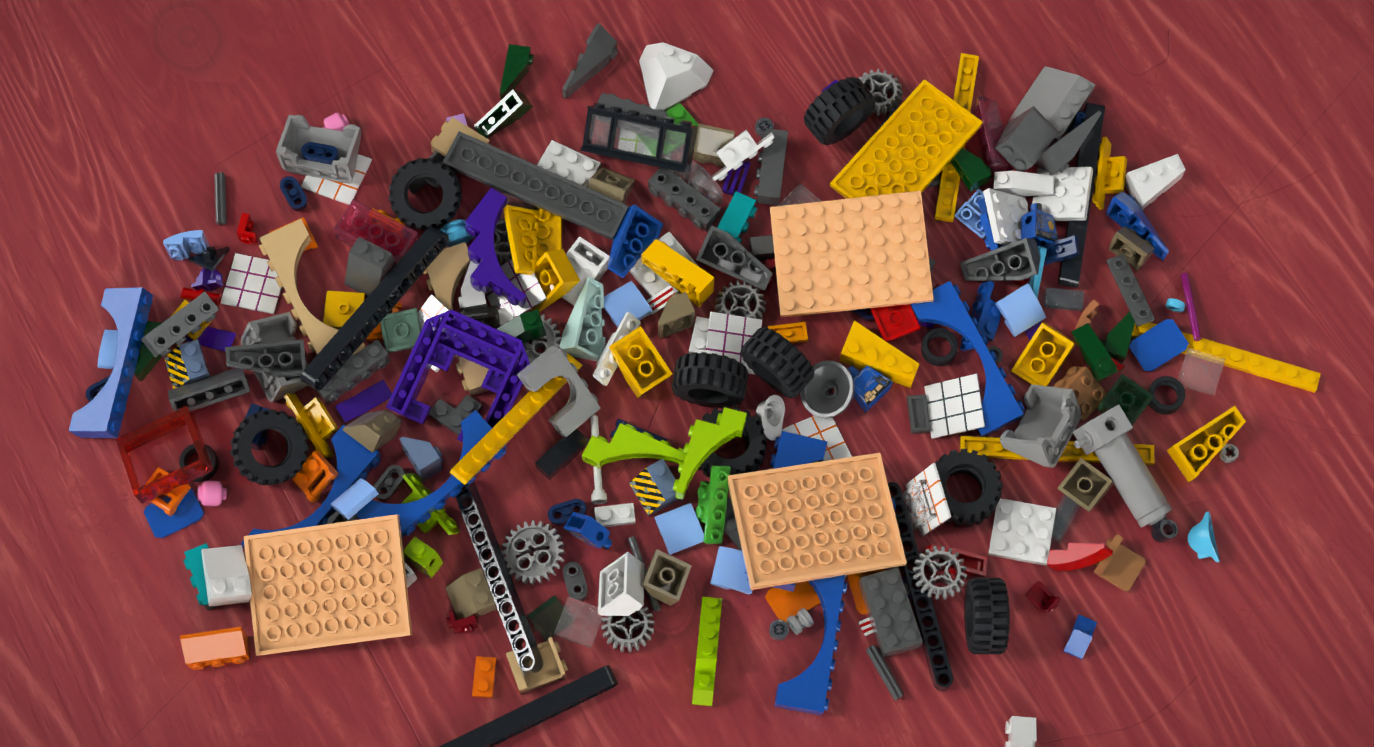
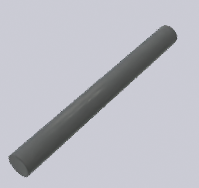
M628 538L633 556L644 563L636 538ZM644 563V579H645V576H646V574H647V569H646V566H645V563ZM646 590L653 611L661 610L658 600L653 598Z

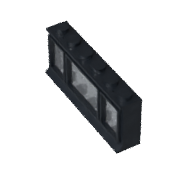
M594 103L592 106H587L588 111L583 145L580 151L679 172L691 171L698 126L692 125V122L681 120V123L674 122V118L671 117L659 119L657 115L646 113V116L640 115V111L636 110L625 112L622 111L621 107L616 106L606 108L605 104Z

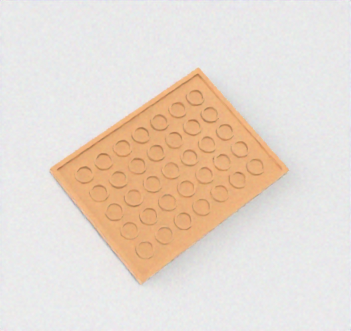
M921 191L770 207L781 318L933 302Z
M880 453L727 476L750 590L905 566L907 563Z
M398 514L244 536L246 564L252 592L250 603L256 656L413 635Z

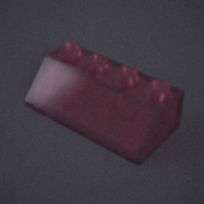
M978 96L973 114L983 122L977 132L984 164H987L991 169V179L994 178V172L1011 171L1014 167L995 149L1006 127L1002 125V109H999L998 102Z
M354 199L333 229L336 239L352 247L358 237H361L392 253L395 265L414 245L418 236V232Z

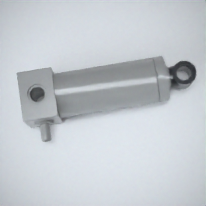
M1118 404L1073 431L1077 439L1074 445L1076 448L1082 447L1086 455L1095 452L1140 528L1149 524L1152 527L1151 535L1153 539L1158 543H1164L1174 538L1178 533L1176 523L1166 517V513L1173 510L1128 437L1126 432L1133 427Z

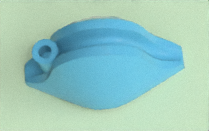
M452 220L439 229L449 237L446 247L464 242L467 244L474 238L465 229L466 220Z
M1208 511L1205 513L1202 521L1190 530L1188 543L1197 552L1199 559L1212 557L1218 563L1220 558L1211 515Z

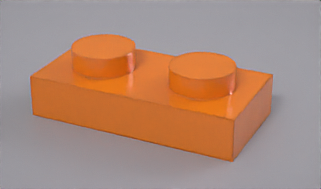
M476 656L472 697L493 699L496 658Z

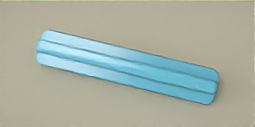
M1037 246L1040 253L1039 273L1030 277L1029 286L1036 297H1038L1047 251L1045 247Z

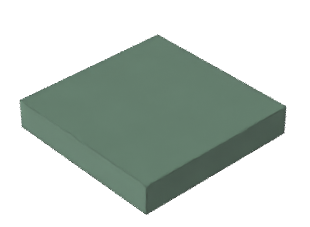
M417 308L387 314L380 322L385 350L388 354L413 349L421 332Z

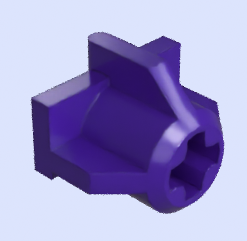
M203 268L200 275L196 278V283H192L191 287L195 290L215 291L217 288L223 287V275L217 269L209 271Z

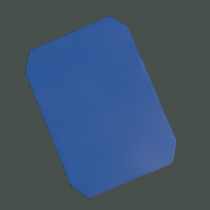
M1166 319L1132 340L1129 348L1144 371H1153L1185 351L1189 343L1174 320Z
M192 488L179 503L176 512L172 516L167 515L164 512L165 510L153 503L148 505L143 511L155 538L169 536L200 521L204 516V512ZM166 496L161 500L169 503L171 498Z

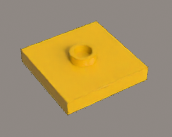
M327 291L323 323L332 328L340 329L365 301V293Z

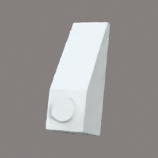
M1020 171L994 172V190L1021 197L1054 194V176Z
M470 261L461 288L462 297H458L460 309L464 308L465 314L488 311L485 293L475 290L470 284V276L479 265V263L475 264Z

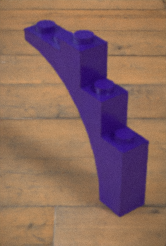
M490 188L465 221L466 231L471 236L476 237L468 248V257L473 263H479L470 276V284L475 290L483 291L484 293H487L492 288L491 290L496 295H502L507 298L510 304L518 305L522 308L526 303V295L515 287L504 274L494 250L495 229L503 208L507 205V197Z

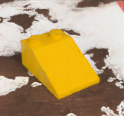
M563 249L546 251L536 262L534 273L547 298L531 308V310L538 309L541 312L570 292L580 281Z
M1043 322L1011 371L1030 384L1048 386L1069 356L1076 342Z
M641 326L609 346L625 380L637 398L672 375V372Z

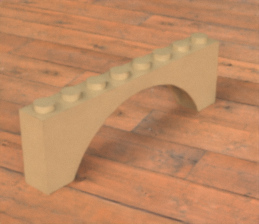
M299 219L260 237L262 244L259 247L263 255L267 254L270 259L267 261L270 270L276 271L278 275L275 277L279 288L284 287L286 293H283L287 304L292 303L294 307L291 312L295 320H300L302 325L299 328L303 336H308L310 342L307 344L311 352L318 354L338 332V329L327 326L315 318L307 310L299 297L297 289L298 264L305 248L311 242L302 219ZM364 343L357 348L351 357L365 348Z
M466 242L443 249L423 272L428 274L429 279L426 282L429 290H433L435 297L449 310H453L456 288L467 272L471 261L468 257ZM455 355L459 362L456 363L459 375L463 374L465 379L462 380L465 392L469 391L470 396L489 391L481 387L489 369Z

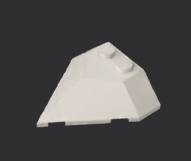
M664 42L646 45L639 60L650 108L655 110H668L692 96V93L697 90L707 87L714 71L697 54Z

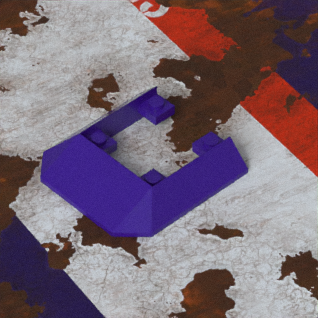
M449 310L426 319L386 408L424 425L432 407L416 399L431 366L433 365L448 372L455 355L489 369L481 387L497 394L485 419L493 428L513 408L523 383L517 374L530 364L523 342L518 338L454 310ZM462 429L457 438V440L463 442Z

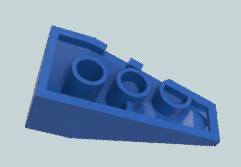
M1124 192L1114 196L1106 211V215L1122 228L1126 226L1128 229L1134 230L1143 240L1149 241L1152 247L1155 248L1153 253L1164 261L1169 250L1138 203L1135 202V199Z
M630 206L614 236L607 268L621 278L625 277L637 263L641 254L655 239H658L663 223L638 206Z

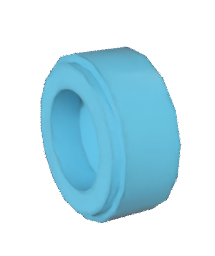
M1169 298L1165 306L1171 311L1183 312L1186 304L1178 299Z

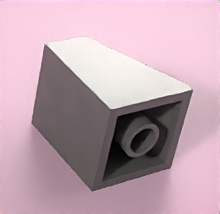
M1033 106L1007 123L995 149L1016 171L1024 172L1035 164L1058 134V131Z
M358 237L349 251L344 284L359 293H365L368 297L395 266L392 253Z

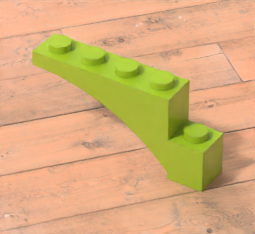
M724 407L723 413L718 414L716 424L696 419L695 425L690 426L688 434L691 437L690 443L685 444L683 454L686 455L685 461L680 462L678 472L681 475L679 480L675 479L673 491H676L675 498L684 499L687 487L694 474L714 451L731 439L742 436L747 413Z
M620 423L610 443L602 436L595 437L592 435L582 454V460L600 469L602 465L632 458L663 459L680 465L681 461H685L686 455L683 454L684 449L678 448L677 450L671 447V444L667 441H658L653 439L654 437L647 432L640 433L636 431L634 426Z
M702 597L692 704L712 706L722 598Z

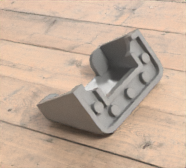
M289 115L276 149V154L282 169L287 172L350 183L355 173L362 131L360 127L353 124L345 126L343 132L309 126L304 116ZM308 142L331 145L338 150L339 158L337 161L333 160L332 164L305 160L302 156L301 148Z
M290 312L251 321L241 337V346L296 340L294 333L297 329V322ZM254 371L270 402L278 401L284 398L286 393L293 394L308 386L301 381V376L284 377Z
M1031 384L1024 395V402L1028 408L1015 432L1005 430L1002 433L1000 442L1004 449L1044 467L1053 468L1080 422L1081 410L1073 389Z

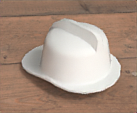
M779 395L770 396L767 400L762 401L756 409L758 423L763 426V433L772 441H775L776 437L781 435L785 413V404Z

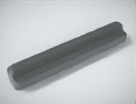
M221 172L214 175L217 225H226L225 175Z
M872 645L868 647L866 652L893 699H900L904 693L877 646Z

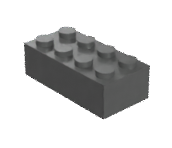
M898 567L861 577L858 585L882 657L885 658L919 648L923 641Z

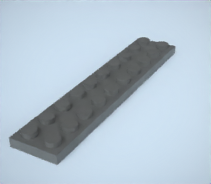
M460 131L457 133L442 162L454 171L610 240L614 239L629 208L628 205Z

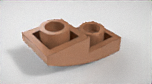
M1093 300L1085 308L1075 329L1087 323L1091 324V320L1098 313L1096 311L1099 306L1097 301Z

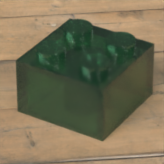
M1121 374L1099 404L1097 411L1103 414L1119 404L1133 427L1150 404L1154 395Z

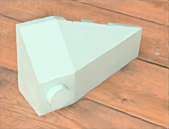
M587 277L562 334L560 347L572 357L598 361L605 348V337L602 334V326H605V320L602 319L604 292L603 284L591 277Z

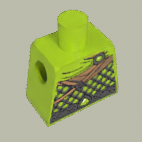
M415 536L403 550L404 560L431 579L443 564L438 553Z

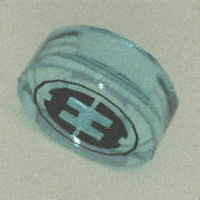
M760 118L756 121L755 131L759 136L765 135L766 128L773 129V123L768 118Z
M775 620L769 627V634L775 640H784L789 633L788 624L783 620Z

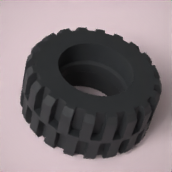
M855 77L841 79L836 84L834 83L828 89H825L809 105V109L806 110L804 115V124L819 143L823 145L835 144L839 140L845 139L846 136L851 135L853 131L858 129L867 120L875 108V98L860 79Z
M418 158L417 160L409 161L404 166H401L391 179L392 182L389 185L390 195L388 196L391 208L397 215V218L409 227L419 230H427L429 227L438 229L454 218L457 210L460 208L462 198L460 182L455 173L440 161L430 158ZM431 177L441 185L443 199L435 210L421 212L410 204L408 189L417 178Z
M767 327L757 329L741 348V357H743L747 366L764 383H767L769 387L786 397H796L814 377V368L810 361L805 358V355L795 345H792L789 340Z
M707 352L684 354L676 361L672 390L680 399L686 400L691 404H698L699 406L711 408L737 406L745 399L748 370L743 363L737 362L736 359L728 358L725 355L708 354Z
M734 406L733 410L740 411V407ZM718 408L712 409V414L706 413L702 421L716 424L718 414L723 413V409L720 411ZM746 409L744 412L747 413L742 433L747 442L746 452L735 459H724L713 452L699 467V470L702 469L706 477L711 475V467L713 465L731 467L730 475L759 470V465L764 460L766 435L763 433V426L758 424L759 420L757 417H750V412Z
M267 410L250 415L235 429L234 437L231 439L230 445H232V450H230V454L233 456L234 466L240 470L239 473L242 476L248 478L247 480L256 482L259 485H276L292 479L296 473L301 471L302 465L308 457L306 456L307 451H309V445L306 443L308 437L307 434L303 433V426L298 424L293 416H288L282 411ZM266 429L278 431L287 443L286 457L275 466L260 464L254 458L251 450L254 437Z
M961 449L960 453H957L956 450H952L949 455L944 454L940 457L939 461L935 462L951 513V517L945 521L947 524L951 521L955 523L956 527H961L962 524H965L966 527H972L973 523L978 525L984 519H988L1001 498V490L1003 488L1002 481H1000L1001 474L999 471H995L996 465L994 462L989 463L987 461L989 457L984 454L982 457L977 455L978 451L973 450L972 453H969L967 449ZM954 474L972 476L981 486L982 493L980 498L971 503L955 500L946 489L947 479Z
M971 578L967 582L964 603L965 637L968 650L974 655L1002 654L1007 649L1010 630L1009 597L1006 583L1001 578Z

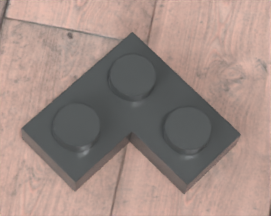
M469 395L463 398L456 409L439 399L428 415L459 436L462 429L461 422L475 410L479 413L483 406Z

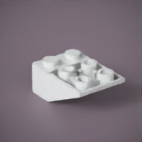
M580 236L566 254L580 281L570 292L561 297L574 306L587 277L599 281L608 269L610 257Z

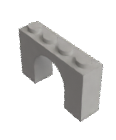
M551 346L520 371L517 376L526 389L536 392L556 376H563L567 380L570 387L569 400L562 409L548 419L558 435L567 437L601 408L597 403L599 402L597 397L587 389V382L578 376L576 366L566 358L568 355L564 349Z

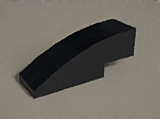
M576 429L552 446L535 463V466L543 475L551 480L588 445L590 440Z

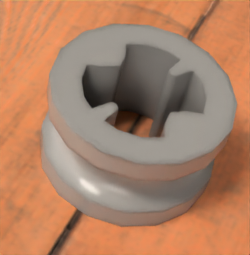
M1233 444L1224 445L1219 453L1221 460L1225 463L1234 462L1239 455L1238 448ZM1229 450H1231V451L1233 452V453H1232V457H1231V455L1228 457V456H1226L1225 454H1226Z

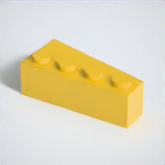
M655 239L641 254L642 263L681 294L686 292L690 301L698 308L714 292V277L671 249L665 242Z
M856 321L852 324L839 362L850 366L853 365L860 370L870 366L892 382L911 388L919 367L918 362Z
M1233 406L1173 445L1167 452L1187 481L1190 482L1200 474L1246 421L1236 406Z

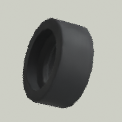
M936 328L927 332L921 344L923 358L934 366L949 364L955 358L958 350V342L955 335L943 328ZM933 338H943L949 342L950 352L943 357L935 356L929 351V342Z
M1170 376L1157 378L1151 383L1147 391L1149 406L1160 414L1169 415L1176 412L1185 399V389L1182 383ZM1159 386L1171 387L1177 394L1176 402L1172 405L1161 404L1155 397L1156 389Z
M204 443L189 445L183 450L179 460L180 468L184 475L194 482L207 481L218 470L219 462L217 455L210 446ZM195 453H206L210 457L209 467L200 473L190 471L187 465L189 458Z

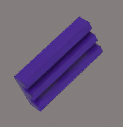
M743 162V165L736 170L730 190L727 187L734 169L732 168L728 171L722 188L723 193L734 196L737 179L741 168L744 167L745 169L737 192L741 193L750 168V162Z

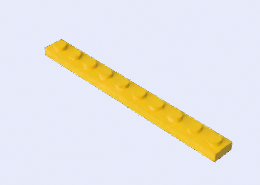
M961 53L953 100L971 112L979 56ZM951 162L942 170L934 220L953 223L960 176Z
M1150 322L1137 326L1135 323L1131 338H1137L1157 324ZM1182 332L1189 343L1186 350L1182 352L1183 354L1313 393L1317 390L1321 373L1201 338L1200 341H1194L1193 335Z
M567 353L568 357L566 358L579 371L582 364ZM556 376L536 392L529 391L451 469L450 473L466 485L567 383V380L563 376Z
M960 437V451L961 449H967V452L972 453L975 450L978 451L977 455L981 457L984 454L989 458L1029 460L1004 449L1000 438ZM1075 441L1068 442L1058 460L1062 462H1078L1082 458L1088 463H1101L1095 452L1086 455L1082 447L1076 448L1074 445ZM1133 444L1144 463L1153 466L1155 464L1154 445Z

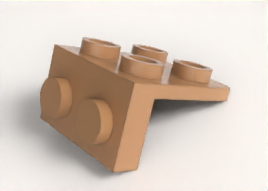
M1071 367L1066 372L1065 377L1054 385V387L1073 389L1081 410V420H1086L1107 397V393L1087 367Z
M1116 534L1113 539L1109 538L1105 544L1113 551V554L1095 563L1097 567L1093 573L1127 592L1132 587L1146 560L1121 545L1120 543L1123 538Z

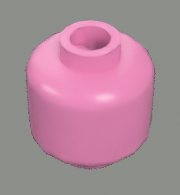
M337 112L324 119L325 126L322 128L343 132L344 127L350 125L345 114L341 115Z
M204 481L202 485L198 486V501H201L203 506H220L222 500H226L227 488H223L222 482Z

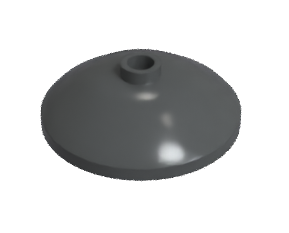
M835 361L819 362L813 365L814 377L800 392L801 400L811 414L821 418H832L840 415L850 405L855 390L854 380L850 371L844 365ZM834 388L835 392L831 395V390Z

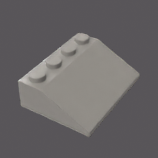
M1045 66L1008 122L1034 106L1058 131V134L1048 145L1051 147L1065 136L1077 112L1082 110L1092 95L1095 84L1080 75Z

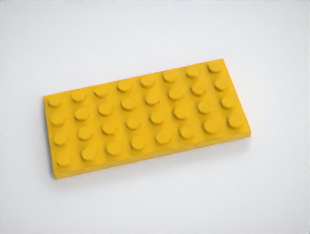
M924 79L831 181L830 187L846 199L921 191L922 193L976 133L983 122Z

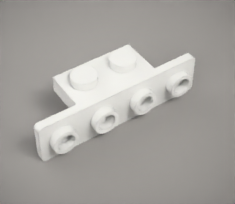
M747 130L739 134L716 151L726 166L713 174L712 179L714 181L717 179L721 181L728 175L727 172L732 168L736 170L743 165L742 161L747 157L751 159L756 156L758 149L761 147L766 148L774 142L772 140L775 138L774 134L771 132L757 143Z
M626 312L617 331L610 337L596 363L597 368L593 373V377L602 385H608L618 366L609 346L637 329L640 325V321L630 312Z

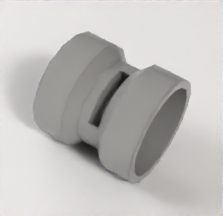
M805 608L798 610L795 616L791 615L786 618L790 628L796 635L800 634L803 628L814 625L813 619Z

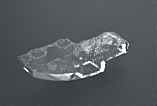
M664 153L662 156L664 159L682 162L683 157L681 155L679 160ZM692 160L691 171L679 172L670 170L680 179L688 180V185L706 196L710 201L722 203L723 192L720 186L695 161Z

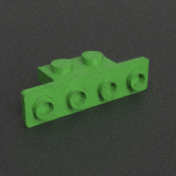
M713 465L711 467L710 482H700L696 516L699 521L705 523L704 543L722 544L729 488L727 476L730 475L731 470L729 466Z

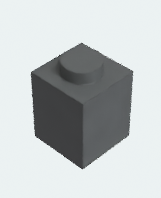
M773 235L750 237V252L759 261L775 258Z

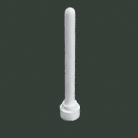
M592 415L590 417L591 437L592 435L598 437V416ZM593 466L595 490L591 494L592 504L596 505L607 503V494L602 489L601 468Z

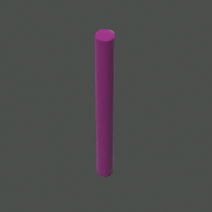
M1182 273L1181 280L1194 341H1200L1201 334L1188 273Z

